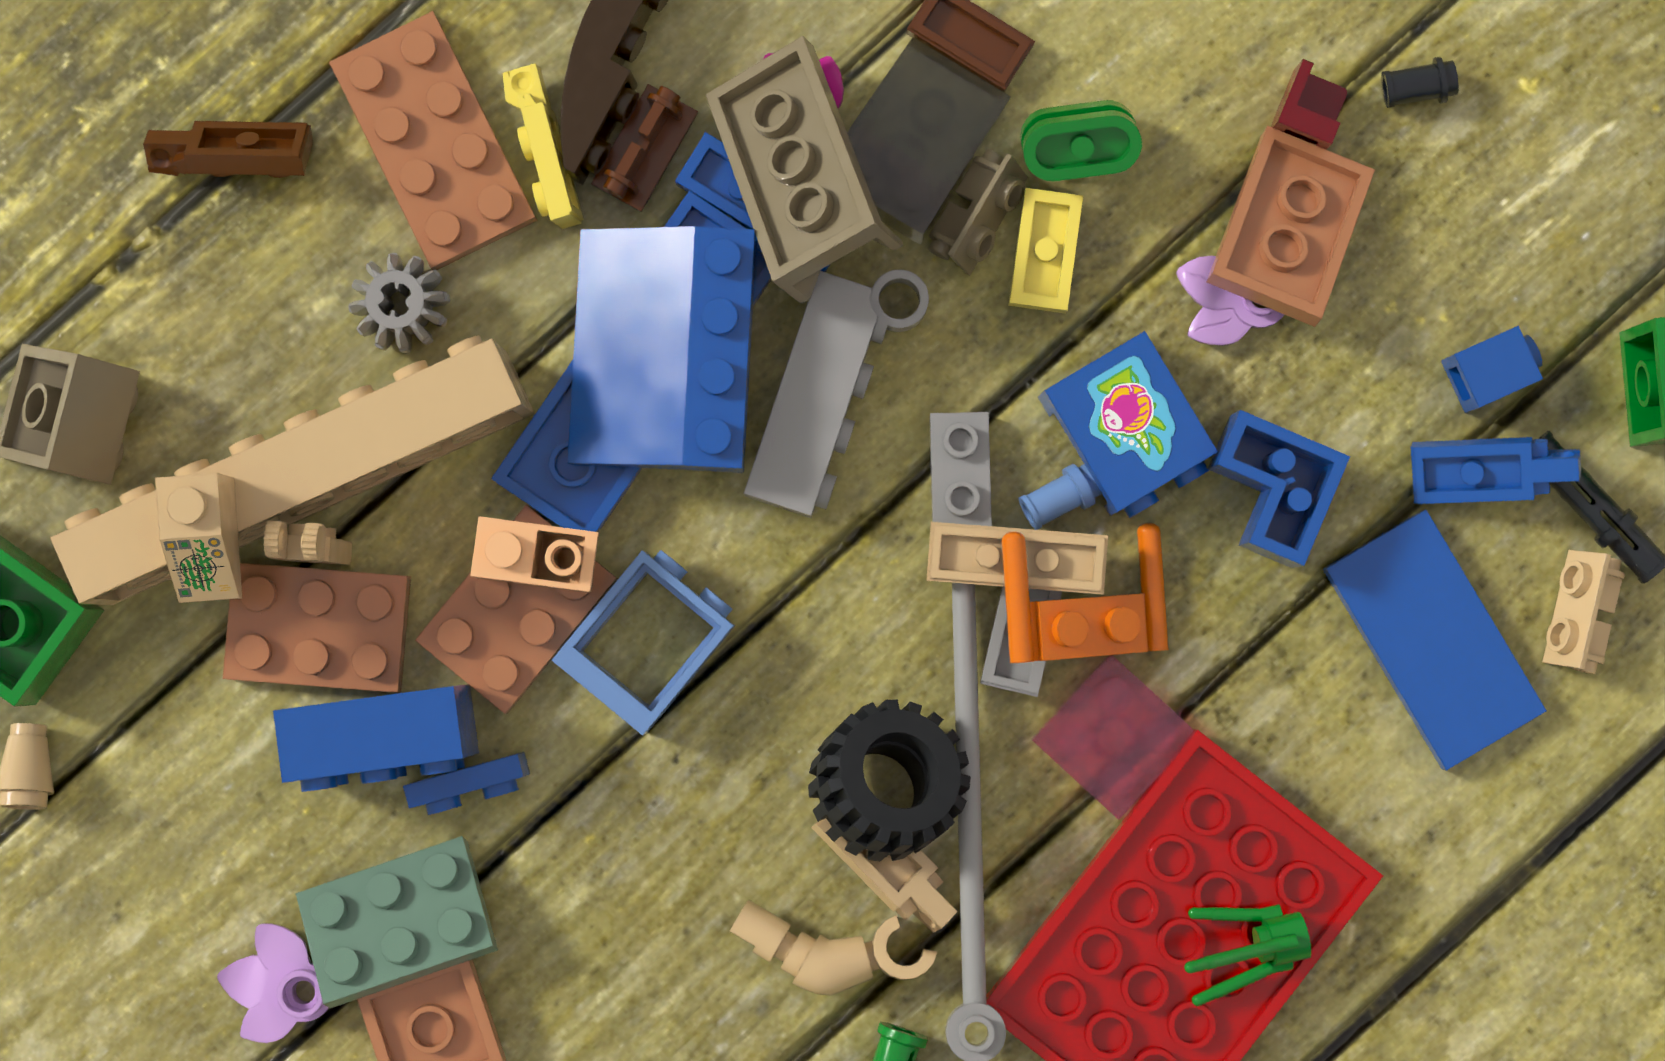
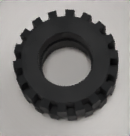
M898 699L884 700L878 707L875 706L874 702L862 706L854 715L851 713L823 741L818 748L820 754L811 763L809 773L815 775L816 778L808 785L809 798H819L820 804L813 809V813L818 822L825 818L828 820L832 827L825 833L831 840L835 842L842 836L848 841L845 851L855 856L862 850L867 849L868 860L880 862L889 854L892 861L904 859L912 852L916 854L946 832L955 823L953 819L962 813L967 800L962 798L961 795L970 789L971 776L961 774V770L969 764L966 751L956 752L953 745L960 738L952 729L946 734L939 727L944 719L934 711L927 718L920 714L922 705L909 702L901 710L899 709ZM865 755H885L904 767L913 784L914 798L911 808H895L876 798L870 791L864 778L863 762Z

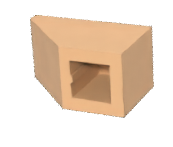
M479 516L470 576L591 592L599 532Z

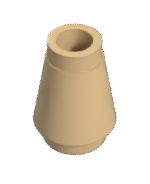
M14 723L10 725V735L8 736L0 765L1 808L21 810L47 809L48 795L54 794L48 738L46 737V725L33 723Z

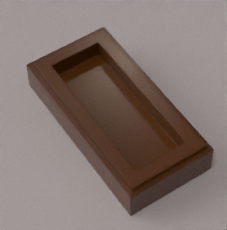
M925 0L906 30V34L1003 94L1035 44L1033 39L969 0Z

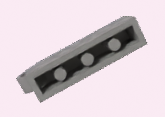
M892 270L880 276L871 288L820 271L801 321L744 491L746 497L811 519L815 507L827 509L837 476L828 474L827 471L834 451L845 454L856 422L845 418L852 396L864 398L874 369L873 365L864 363L870 342L882 344L886 330L904 332L916 327L922 321L927 311L929 295L926 285L919 276L907 270ZM894 283H903L910 286L916 292L919 299V306L915 313L904 319H895L884 313L879 303L881 292L887 286Z

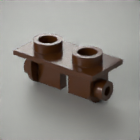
M647 84L632 115L611 147L604 166L595 175L591 185L642 212L699 112L679 101L681 97L664 86H660L657 89Z

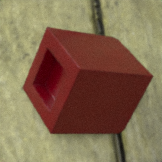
M1302 59L1293 70L1271 127L1327 150L1332 145L1340 126V122L1336 120L1347 96V90L1342 86L1310 74L1314 63Z

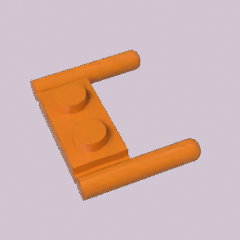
M1144 523L1137 530L1141 593L1031 602L1029 598L1025 536L1015 531L1006 533L1002 538L1010 663L1169 650L1161 531L1159 526L1154 523Z

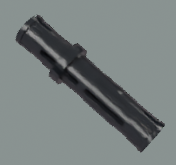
M1550 431L1545 432L1538 438L1548 439V450H1565ZM1582 466L1580 481L1574 482L1591 499V503L1570 482H1550V485L1559 496L1597 534L1594 538L1596 543L1601 548L1608 546L1635 573L1642 584L1650 581L1665 568V554L1635 523L1638 516L1630 508L1624 511ZM1601 511L1633 543V548L1600 515Z

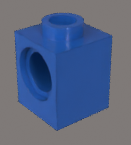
M1519 325L1441 360L1464 413L1478 409L1543 379L1538 369L1542 366L1540 351L1529 335L1523 336Z

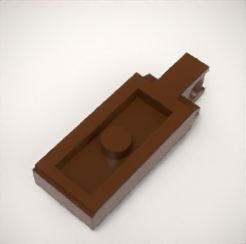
M194 121L192 130L188 131L148 130L143 146L148 170L151 173L178 176L180 173L210 174L216 177L268 175L274 178H284L291 175H305L313 145L311 125H308V123Z

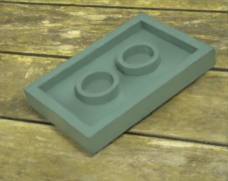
M463 836L296 893L322 1001L328 1008L351 1002L498 951L468 841Z

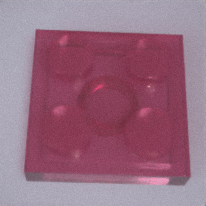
M1107 655L1031 740L1119 820L1165 770L1195 730L1113 655Z

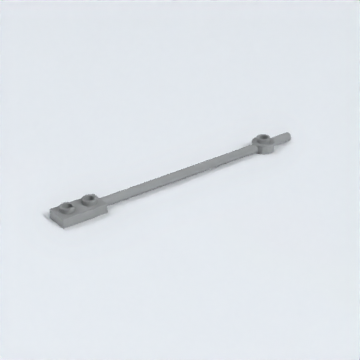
M989 412L930 413L932 522L992 526ZM952 583L956 734L960 738L956 743V752L966 751L969 764L961 770V774L971 776L970 789L961 795L967 802L962 813L958 815L963 1004L956 1007L949 1015L945 1034L951 1050L964 1061H989L1002 1049L1006 1038V1028L1000 1014L987 1004L975 584ZM973 1022H981L987 1028V1036L979 1044H972L965 1038V1030Z

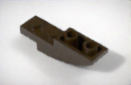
M591 0L572 46L564 80L561 104V146L564 169L574 181L581 185L584 184L589 173L596 175L600 172L611 151V144L607 141L617 122L625 124L637 105L639 93L635 89L638 84L631 70L623 67L625 61L632 63L637 58L646 40L647 32L643 30L652 11H662L668 0Z

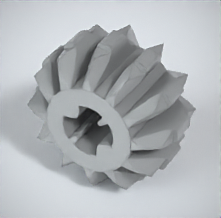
M397 253L388 254L386 272H383L382 268L374 261L367 263V272L374 279L370 285L362 280L355 279L352 283V288L365 295V299L349 304V312L353 315H367L356 328L359 334L366 337L377 332L375 346L383 351H386L391 346L396 337L399 351L410 353L412 349V334H415L425 345L431 344L433 342L432 335L424 327L428 322L438 327H445L447 323V318L433 311V307L444 306L450 303V295L447 292L432 291L442 280L440 273L437 270H431L422 275L424 261L418 256H413L403 269L402 260ZM399 291L407 297L405 302L409 310L403 315L392 310L389 315L388 312L394 307L390 297Z

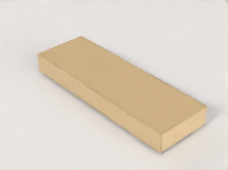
M931 522L926 581L1005 587L1002 538L1006 533L1015 531L1022 533L1026 539L1029 589L1104 594L1108 535Z

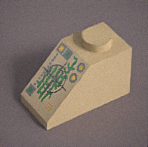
M220 473L155 478L159 541L178 602L189 603L242 598L234 477Z

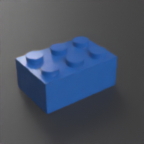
M469 684L273 710L282 783L300 781L301 792L349 784L348 774L360 772L361 784L397 779V777L407 776L406 766L417 764L420 765L421 776L457 771V769L465 768L464 758L479 754L471 686Z

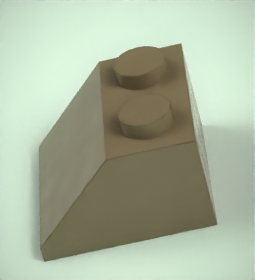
M22 344L0 426V458L111 485L114 471L117 470L123 458L124 447L122 440L128 416L134 410L138 400L137 381L140 371L80 354Z

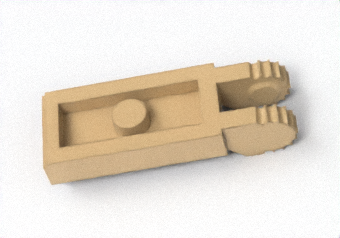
M267 522L263 544L266 557L291 562L350 565L352 542L336 539V528H326L324 524L318 523L289 524L287 531L286 522Z

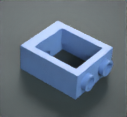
M642 550L552 658L555 664L642 736L649 732L735 627L726 618L733 609L707 587L699 595L681 581L687 571L662 550L654 558ZM647 573L713 627L650 705L584 652L585 648Z

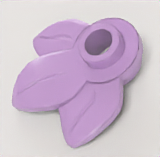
M1216 256L1198 257L1179 267L1176 272L1177 278L1185 291L1197 304L1203 306L1191 322L1187 333L1188 337L1199 343L1219 346L1234 344L1251 327L1266 328L1274 325L1284 316V314L1270 308H1258L1248 299L1207 283L1206 281Z
M264 923L259 924L255 931L257 955H251L233 962L219 972L217 979L231 998L249 1009L244 1016L240 1036L255 1042L269 1043L284 1038L297 1022L315 1020L322 1016L329 1008L323 1004L314 965L310 961L304 939L296 932L284 926ZM299 981H308L313 985L315 995L312 1001L306 1002L297 996L296 986Z

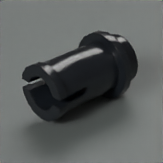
M1434 57L1432 64L1381 73L1383 98L1387 108L1438 99L1440 104L1447 103L1449 96L1458 95L1459 92L1458 75L1454 61L1443 62L1441 57Z

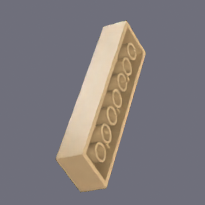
M478 335L460 341L448 348L447 351L450 357L429 367L426 360L409 364L393 373L396 381L376 391L373 390L371 385L356 388L340 396L338 400L341 406L321 416H319L317 409L298 414L283 423L286 431L267 440L264 439L262 434L250 436L229 447L232 456L210 465L208 459H201L179 468L174 472V475L220 473L234 477L239 548L263 538L267 522L283 521L287 523V526L529 418L535 415L507 351L492 338L483 342ZM153 483L139 486L122 494L119 497L122 505L101 514L98 508H94L70 517L64 521L67 530L50 537L79 604L114 605L171 579L159 541L157 498Z

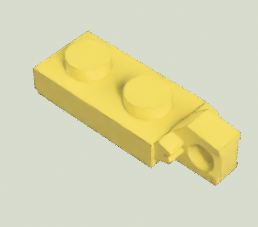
M530 64L502 73L505 101L522 112L525 126L517 129L518 138L526 160L528 162L535 161L540 181L533 183L532 189L541 216L549 215L550 220L562 229L582 224L581 221L584 219L574 181L564 169L561 133L556 114L551 110L541 68L536 64Z

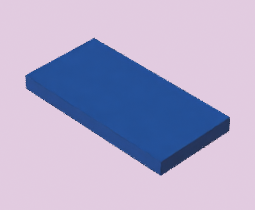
M1427 510L1416 513L1323 568L1334 590L1442 770L1447 771L1547 711Z

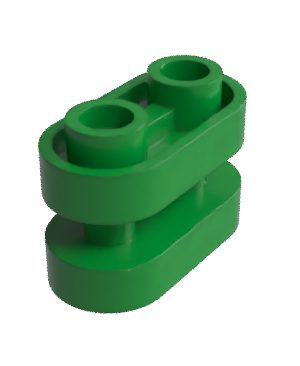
M1113 100L1039 109L1025 120L1020 133L1024 160L1028 169L1036 177L1045 181H1061L1120 173L1129 169L1137 161L1142 149V138L1131 111L1125 105Z

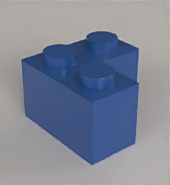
M1239 410L1229 416L1216 447L1218 452L1212 456L1208 466L1210 471L1260 491L1239 546L1290 568L1305 566L1350 456Z

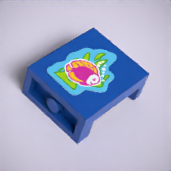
M1145 331L1047 388L1038 396L1049 417L1055 414L1106 499L1107 504L1104 507L1110 516L1124 509L1129 518L1140 513L1159 501L1154 492L1155 489L1172 479L1178 488L1185 486L1209 471L1204 460L1218 452Z

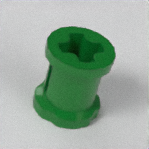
M880 1021L877 1031L881 1036L872 1061H916L919 1050L926 1048L928 1038L910 1029Z

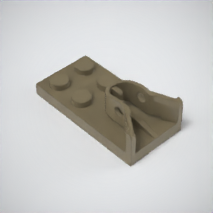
M801 36L706 94L771 279L782 290L798 302L804 303L811 298L821 269L871 240L891 250H897L903 246L902 240L881 222L814 46L804 36Z

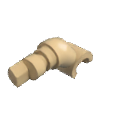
M748 900L730 930L733 934L754 945L755 947L752 951L754 954L768 962H771L773 957L782 961L783 964L780 969L795 977L792 982L793 984L811 993L832 996L872 980V971L879 969L887 976L898 980L914 979L928 971L934 964L937 951L924 949L921 952L920 958L910 966H902L891 960L887 953L886 943L892 932L900 928L897 915L886 920L875 932L873 940L864 943L862 936L828 939L820 934L818 939H815L801 931L799 936L789 932L791 924Z

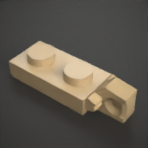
M826 818L819 822L817 821L811 827L893 912L896 911L903 919L907 920L914 914L928 929L935 933L942 929L958 912L936 890L943 881L935 872L938 867L922 850L916 854L912 852L906 858L892 861L889 854L880 862L868 860L867 849L862 850L856 856L845 851L848 841L842 836L833 842L825 833L832 827Z

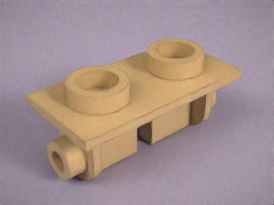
M1568 550L1565 567L1560 575V588L1552 622L1547 631V644L1542 663L1570 667L1573 670L1589 674H1596L1598 664L1604 665V656L1612 625L1597 621L1596 618L1598 610L1615 613L1621 583L1625 576V573L1620 571L1621 560L1611 558V555L1607 553Z

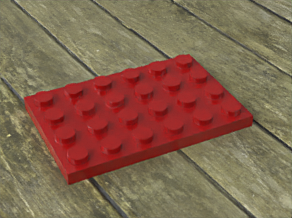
M1194 729L986 995L987 1004L1000 1014L1006 1030L1045 1061H1241L1383 878V875L1207 736ZM1279 904L1283 915L1294 912L1302 914L1310 937L1311 958L1293 962L1292 970L1274 973L1201 1006H1195L1192 1003L1194 995L1263 963L1256 957L1195 973H1187L1184 965L1189 961L1204 958L1205 956L1254 944L1252 929L1253 927L1262 926V923L1191 919L1188 915L1189 909L1193 907L1264 908Z

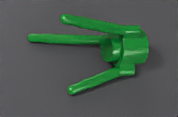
M1279 904L1264 908L1193 907L1188 911L1191 919L1262 923V926L1253 927L1252 929L1254 944L1205 956L1204 958L1189 961L1184 965L1187 973H1195L1256 957L1263 963L1194 995L1192 1003L1195 1006H1201L1214 999L1223 997L1274 973L1292 970L1293 962L1311 958L1310 937L1305 920L1300 912L1283 915Z

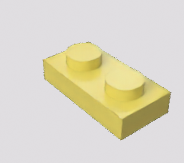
M1025 188L1008 306L1066 314L1068 311L1081 217L1082 195Z

